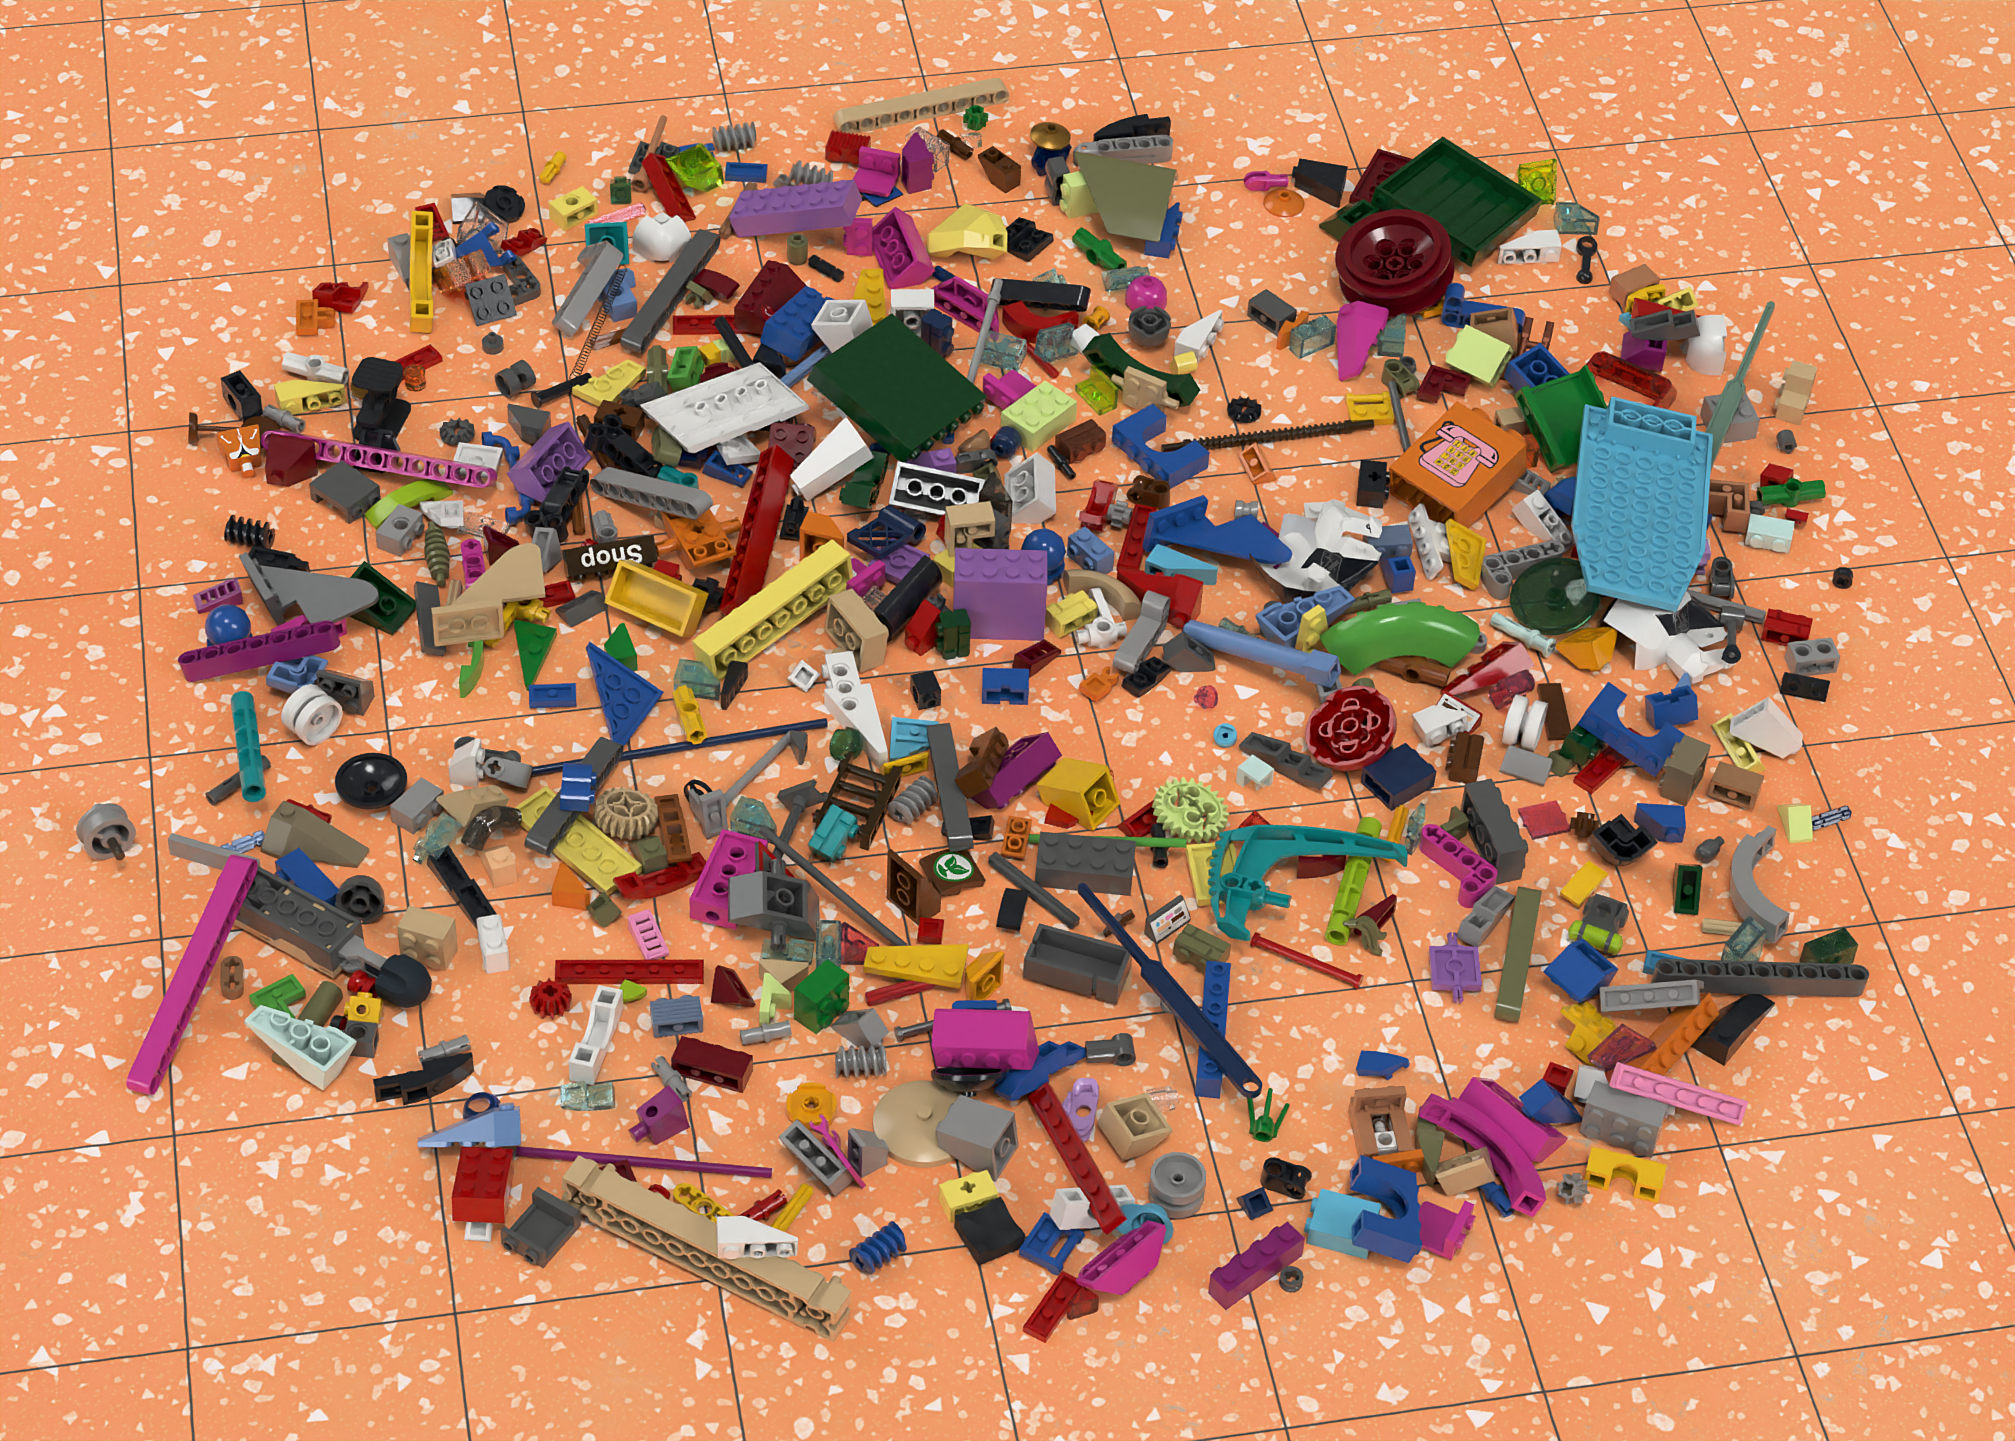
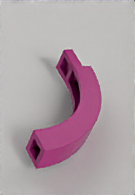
M1433 1093L1429 1095L1419 1109V1117L1451 1131L1468 1142L1476 1150L1487 1146L1492 1166L1501 1177L1508 1191L1511 1208L1534 1217L1545 1203L1546 1194L1537 1170L1520 1146L1500 1126L1467 1103L1455 1097H1452L1449 1101Z

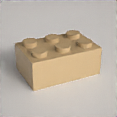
M853 589L829 596L824 626L825 632L844 652H853L859 673L883 665L887 638L889 636L887 627L878 620L875 613L868 608L862 597L858 596Z

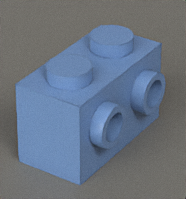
M1083 527L1068 536L1067 556L1083 570L1097 571L1104 574L1113 571L1114 551L1088 528Z

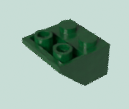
M1362 199L1342 207L1321 222L1319 228L1341 240L1350 227L1363 218L1378 213L1379 208Z

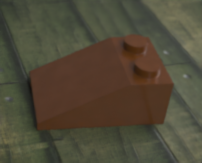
M890 849L887 854L886 898L919 926L920 917L932 918L941 912V895L924 876Z

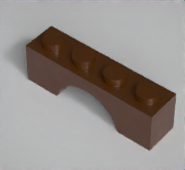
M997 727L973 738L969 750L974 758L958 771L954 779L967 799L991 787L1009 747L1006 735L1000 732Z

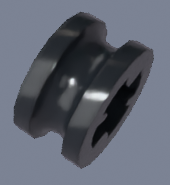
M1847 567L1836 568L1833 573V585L1839 589L1851 587L1854 576L1853 571Z

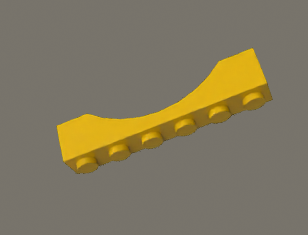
M411 211L409 332L431 333L433 212Z

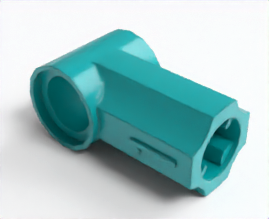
M664 465L657 475L659 480L699 489L698 477L694 473H682L672 466Z

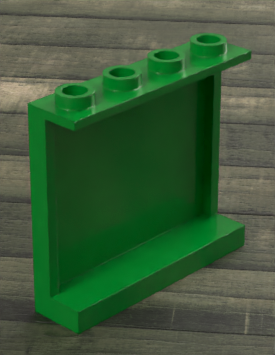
M1584 365L1577 372L1532 388H1529V386L1522 387L1513 396L1550 473L1578 463L1582 415L1585 404L1607 409L1604 395L1599 390L1595 377L1587 365Z

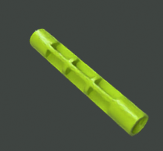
M1363 817L1359 820L1356 833L1379 839L1382 824L1373 817ZM1350 855L1348 857L1325 931L1326 940L1333 945H1345L1348 942L1351 929L1349 926H1344L1343 922L1355 919L1373 857Z

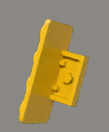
M1582 1002L1563 1006L1560 1010L1561 1014L1576 1025L1565 1046L1589 1066L1603 1068L1605 1075L1615 1059L1624 1064L1640 1047L1633 1041L1634 1039L1631 1035L1620 1031L1611 1019L1603 1017L1591 1003Z

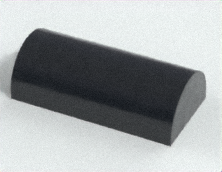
M926 555L916 563L874 609L878 620L889 631L887 643L911 619L922 601L929 599L942 584L943 578L939 567Z

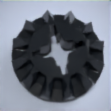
M1241 396L1238 399L1232 398L1231 402L1227 405L1229 417L1240 423H1251L1258 420L1261 416V405L1257 403V399L1250 400L1249 396L1247 398H1242Z

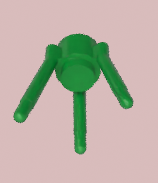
M1269 1088L1267 1092L1264 1114L1259 1116L1256 1121L1253 1099L1247 1098L1250 1119L1249 1133L1253 1134V1138L1260 1142H1269L1272 1138H1277L1278 1129L1290 1107L1289 1103L1284 1105L1274 1124L1273 1119L1269 1117L1273 1093L1272 1088Z

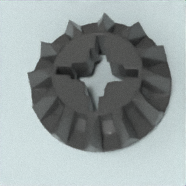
M460 417L457 420L450 418L449 422H443L442 427L439 428L441 439L450 445H459V442L468 443L475 435L474 424L469 423L468 419L462 421Z

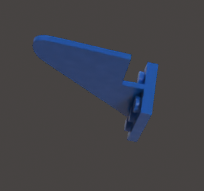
M1204 495L1149 513L1142 545L1147 553L1151 552L1157 544L1168 546L1174 543L1250 560V553L1257 562L1265 564H1283L1289 562L1292 558L1291 549L1252 514L1215 526L1205 516L1209 500Z

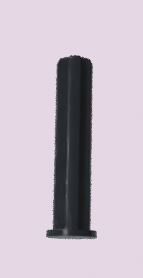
M724 316L716 318L714 325L740 366L745 368L756 364L755 361H752Z
M587 372L580 377H575L541 392H531V400L536 408H541L543 403L572 392V387L578 384L580 386L587 384L588 379L592 378V376Z

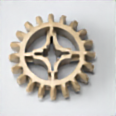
M622 786L619 790L612 788L611 792L604 791L603 795H599L594 805V822L597 823V828L603 829L605 834L610 833L611 837L618 836L620 839L624 837L629 840L632 837L640 839L642 835L648 836V833L654 830L656 822H658V805L655 804L653 798H649L648 793L642 794L641 790L624 789Z

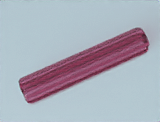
M642 202L589 220L588 223L624 222L645 214L646 207Z

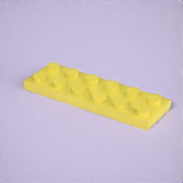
M545 786L510 810V817L529 832L556 794ZM581 814L552 851L601 893L605 892L607 895L618 889L613 882V878L631 872H636L638 875L643 871L642 864Z

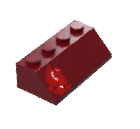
M768 260L734 307L735 327L762 335L765 322L800 292L806 284L787 264Z

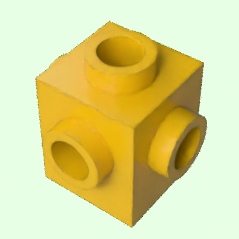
M358 992L357 996H351L350 1001H346L344 1016H348V1020L378 1023L380 1025L383 1000L372 998V993ZM365 1006L366 1012L360 1014V1009Z

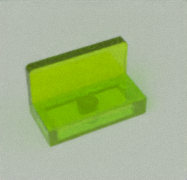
M1096 365L1090 366V377L1075 384V391L1101 416L1117 408L1119 390Z

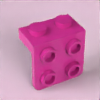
M854 218L851 226L843 227V230L847 233L843 236V246H847V255L872 256V218Z
M1015 370L1009 371L999 380L990 373L983 376V393L1003 410L1037 387Z
M851 559L852 569L857 575L846 582V590L853 589L863 599L885 584V563L881 560L867 567L858 559Z
M1428 1201L1423 1202L1419 1210L1422 1248L1452 1260L1457 1249L1463 1247L1467 1229L1471 1230L1476 1219V1216L1473 1215L1475 1204L1464 1201L1457 1214Z

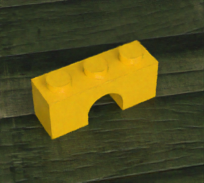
M1591 1147L1584 1180L1589 1181L1588 1187L1608 1191L1612 1180L1624 1178L1634 1186L1633 1198L1658 1204L1667 1165L1654 1160H1646L1629 1154L1609 1151L1604 1148Z

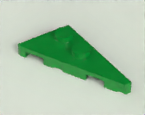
M514 620V630L523 671L524 685L527 691H529V685L535 684L556 639L557 628Z

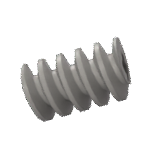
M752 121L750 126L745 122L742 127L739 123L735 124L734 129L732 125H727L726 130L723 126H719L718 131L715 127H712L715 147L718 148L719 152H722L723 146H726L727 150L730 151L731 145H734L735 149L738 150L739 144H742L743 148L746 149L749 142L751 147L754 148L756 141L754 122Z
M798 160L796 164L793 163L787 183L790 184L793 179L795 180V186H798L801 182L803 184L832 182L833 171L830 170L826 175L825 168H821L818 172L817 165H814L810 170L809 163L806 162L802 167V161Z
M920 776L918 780H915L912 785L908 786L905 791H902L899 796L895 797L887 805L890 816L898 822L911 824L914 819H917L920 814L926 811V808H930L932 803L938 801V794L934 784L926 776Z
M850 1045L847 1053L843 1046L839 1047L837 1053L835 1052L836 1078H839L841 1071L844 1072L846 1078H849L851 1070L854 1071L856 1077H859L861 1070L864 1071L866 1077H869L871 1070H874L876 1077H879L881 1069L884 1070L885 1075L887 1074L884 1045L879 1046L878 1052L875 1051L873 1045L869 1046L868 1052L865 1051L863 1045L859 1046L858 1052L855 1051L853 1045Z

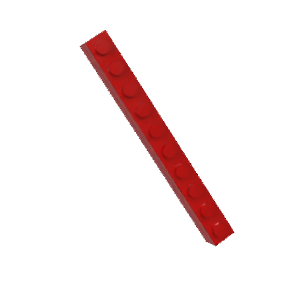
M777 444L760 453L735 548L736 555L733 556L719 609L725 616L748 601L751 596L759 593L765 582L764 578L769 566L768 562L773 550L772 546L777 534L776 531L781 519L780 515L785 503L784 499L789 487L788 483L794 464V459Z

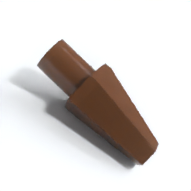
M1132 909L1121 915L1118 912L1114 918L1124 927L1128 921L1135 918ZM1107 927L1103 930L1105 937L1112 934Z

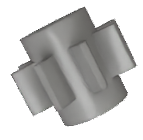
M1117 500L1116 504H1110L1107 520L1112 521L1111 526L1123 528L1124 524L1129 525L1133 509L1128 508V502Z
M1573 1173L1572 1176L1570 1174H1563L1564 1180L1556 1184L1559 1187V1194L1557 1196L1566 1198L1565 1204H1573L1574 1201L1576 1203H1583L1582 1197L1590 1194L1587 1191L1589 1181L1580 1179L1581 1173Z

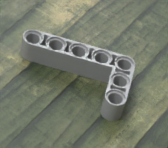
M608 241L586 246L580 252L577 261L585 269L553 318L552 325L568 337L575 334L623 258L622 252Z

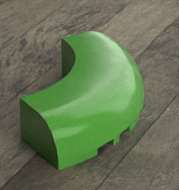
M1408 602V604L1402 605L1389 603L1377 606V609L1365 613L1360 611L1357 613V616L1345 622L1343 620L1320 635V639L1328 652L1338 656L1339 663L1356 676L1362 670L1379 661L1404 655L1432 658L1452 668L1474 648L1480 635V628L1478 623L1458 611L1447 610L1445 606L1438 605L1435 607L1426 605L1425 602Z

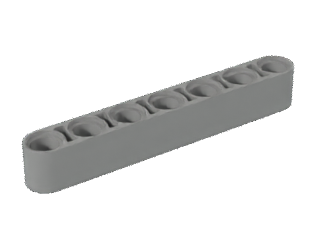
M606 467L590 480L591 488L598 495L690 519H697L713 506L712 498L703 490L612 467Z

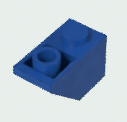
M1410 556L1379 559V565L1391 594L1413 591L1416 570Z

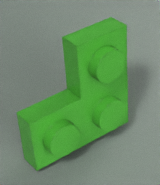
M291 974L250 994L249 1001L255 1009L263 1005L289 1013L291 1018H295L287 1005L306 996V993L294 974Z

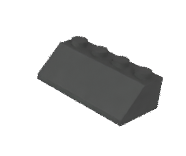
M897 462L888 505L942 516L945 514L946 506L979 503L985 480Z

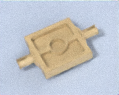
M1130 366L1125 370L1124 378L1115 374L1111 377L1110 382L1121 386L1123 390L1122 403L1130 407L1142 410L1154 404L1164 413L1165 405L1175 410L1179 406L1180 401L1168 397L1166 391L1167 382Z

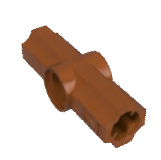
M1404 655L1379 662V668L1402 674V677L1410 683H1418L1422 680L1445 687L1451 672V668L1428 662L1424 656Z

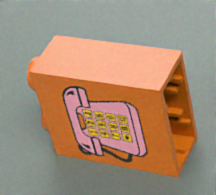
M1457 401L1389 467L1390 494L1413 509L1420 503L1424 504L1428 518L1432 521L1445 525L1449 519H1452L1469 528L1526 472L1527 443L1517 431L1513 429L1504 431L1493 424L1489 415L1482 409L1474 407L1471 410Z

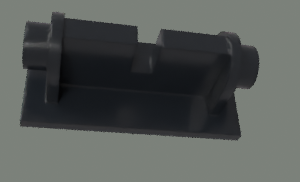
M795 496L791 499L790 504H787L780 537L800 539V527L809 511V507L804 506V501L800 496Z
M1784 672L1780 694L1826 702L1830 681Z

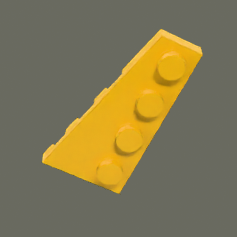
M862 269L852 300H866L873 325L886 317L883 269Z

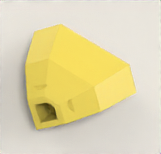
M965 203L927 234L928 255L945 259L960 251L994 260L1007 252V230L1000 215L985 208Z

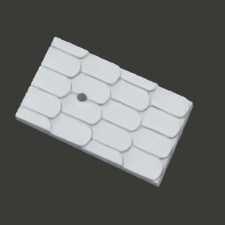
M760 362L640 405L642 410L660 428L665 430L672 439L677 441L689 453H696L718 442L722 444L750 430L756 431L778 420L782 422L810 409L804 400Z

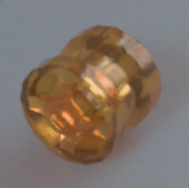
M413 364L404 369L405 387L407 390L419 392L425 389L427 383L424 367Z

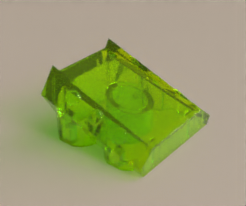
M1557 159L1519 164L1516 172L1518 177L1517 184L1542 199L1541 205H1554L1557 188Z

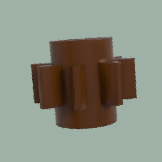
M1577 812V817H1571L1570 829H1575V836L1590 837L1599 828V821L1594 820L1595 814Z

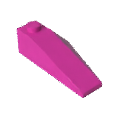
M1361 301L1345 304L1340 307L1337 318L1338 375L1340 381L1360 374L1369 357L1367 354L1371 345H1376L1378 341L1376 336L1379 330L1383 331L1386 326L1389 314L1387 308Z

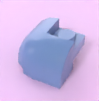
M311 655L284 662L275 661L266 676V685L289 694H293L305 685H317L316 672L318 670H326L328 660Z

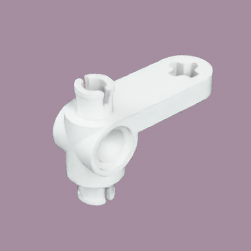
M1099 587L1089 589L1088 596L1089 599L1091 598L1097 604V618L1092 623L1085 624L1084 629L1075 630V640L1078 645L1087 643L1089 647L1095 646L1100 649H1106L1111 647L1114 642H1117V637L1127 636V627L1124 621L1120 623L1114 622Z

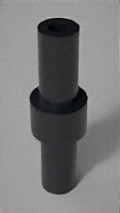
M1054 445L1048 446L1047 452L1054 459L1056 467L1062 470L1070 480L1074 479L1076 473L1070 467L1065 455L1060 454Z

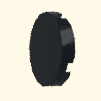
M497 185L486 192L483 206L487 214L494 220L502 223H512L522 216L525 202L523 197L519 196L514 188L506 185Z

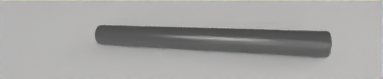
M1390 381L1387 383L1403 452H1405L1411 446L1396 382Z

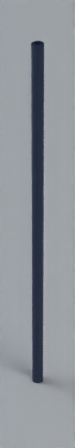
M827 718L708 737L702 743L695 745L690 741L624 751L619 762L783 735L791 730L801 732L828 727ZM583 758L534 766L531 776L563 771L564 763L580 764Z

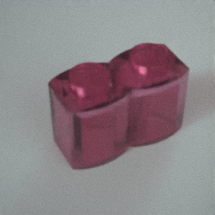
M1524 669L1500 679L1497 682V686L1492 687L1488 694L1495 709L1500 710L1511 705L1516 694L1526 697L1527 693L1534 690V677L1528 670Z

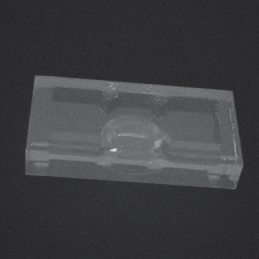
M468 511L464 517V526H459V531L483 538L482 528L486 525L506 535L510 530V523Z

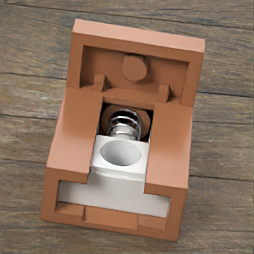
M1405 1086L1355 1090L1354 1097L1350 1098L1348 1114L1358 1157L1363 1155L1372 1158L1374 1156L1414 1150L1404 1111L1407 1095Z

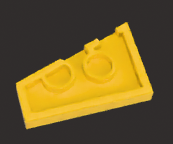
M1449 519L1445 526L1454 579L1474 591L1479 585L1487 539Z

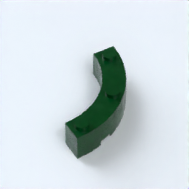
M1110 333L1094 336L1082 351L1086 359L1098 372L1102 371L1110 378L1109 382L1113 374L1124 378V372L1128 366L1166 381L1168 397L1180 401L1178 407L1189 406L1201 391L1190 373L1169 374L1152 369L1125 352ZM1111 383L1112 385L1123 391L1121 386Z

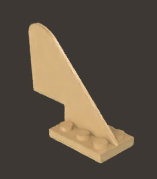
M525 543L509 549L451 605L431 608L435 647L504 638L502 603L545 597L540 548L536 544Z

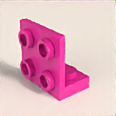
M861 146L859 149V168L853 177L859 192L888 197L901 174V154Z

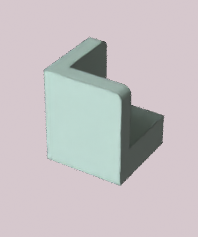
M1252 754L1237 767L1236 783L1244 787L1253 780L1257 784L1263 782L1270 786L1273 783L1274 768Z

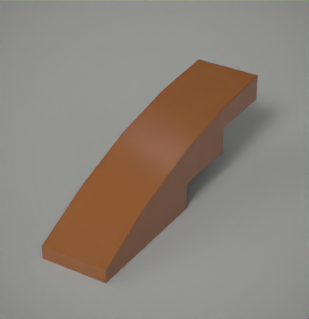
M678 794L655 796L654 801L658 805V823L663 845L667 852L668 863L692 860L686 823Z

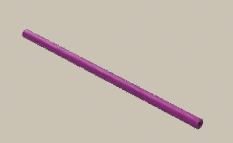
M517 1146L516 1156L575 1161L579 1155L599 1164H612L628 1159L630 1166L772 1178V1168L522 1146Z

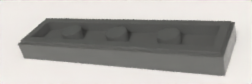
M416 581L414 584V595L421 652L443 657L446 653V646L435 647L431 608L440 607L438 585Z

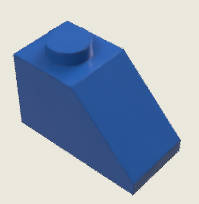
M1637 803L1634 823L1638 826L1643 825L1658 841L1682 843L1686 830L1685 807Z

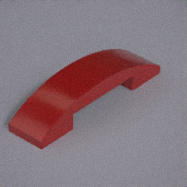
M700 852L692 854V860L677 862L675 866L639 877L636 872H631L613 878V882L624 898L647 899L677 891L697 881L706 865V860Z

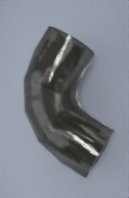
M493 806L481 811L465 829L461 842L472 849L482 851L487 839L494 831L506 830L514 832L519 828L522 821L521 811L509 806Z

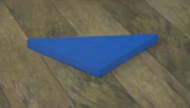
M589 642L586 646V651L610 738L612 741L625 746L664 692Z

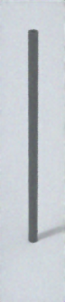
M763 825L759 829V833L891 944L894 946H909L767 826Z

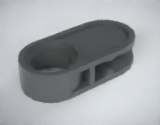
M990 449L960 453L955 457L956 472L960 474L972 473L990 462L995 467L998 465L996 453Z

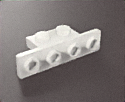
M1420 503L1411 511L1408 521L1426 578L1432 580L1444 567L1442 560L1451 563L1446 526L1443 523L1429 520L1425 505Z

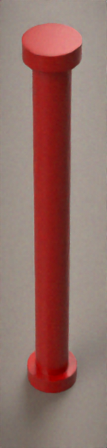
M1257 932L1254 933L1250 945L1253 947H1262L1353 984L1354 988L1359 989L1364 977L1361 974L1355 975L1263 938Z

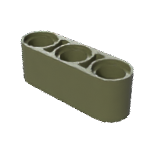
M656 425L651 439L654 461L676 467L682 453L681 445L672 439L659 425Z

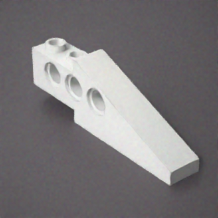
M852 651L825 654V664H821L822 676L827 678V681H825L826 689H824V706L871 761L880 768L884 763H888V750L870 683H860Z

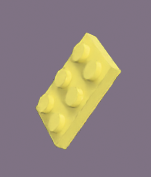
M1231 841L1226 851L1221 877L1226 873H1232L1237 856L1233 841ZM1215 843L1187 845L1185 849L1197 906L1211 905L1210 899L1213 896L1209 895L1211 886L1208 885V879L1211 876L1208 875V870L1212 868L1210 866V860L1214 858L1212 851L1217 849Z

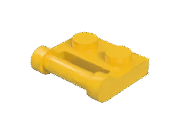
M1382 391L1381 394H1345L1349 420H1352V422L1373 419L1374 425L1394 424L1389 391ZM1382 402V404L1354 405V403Z

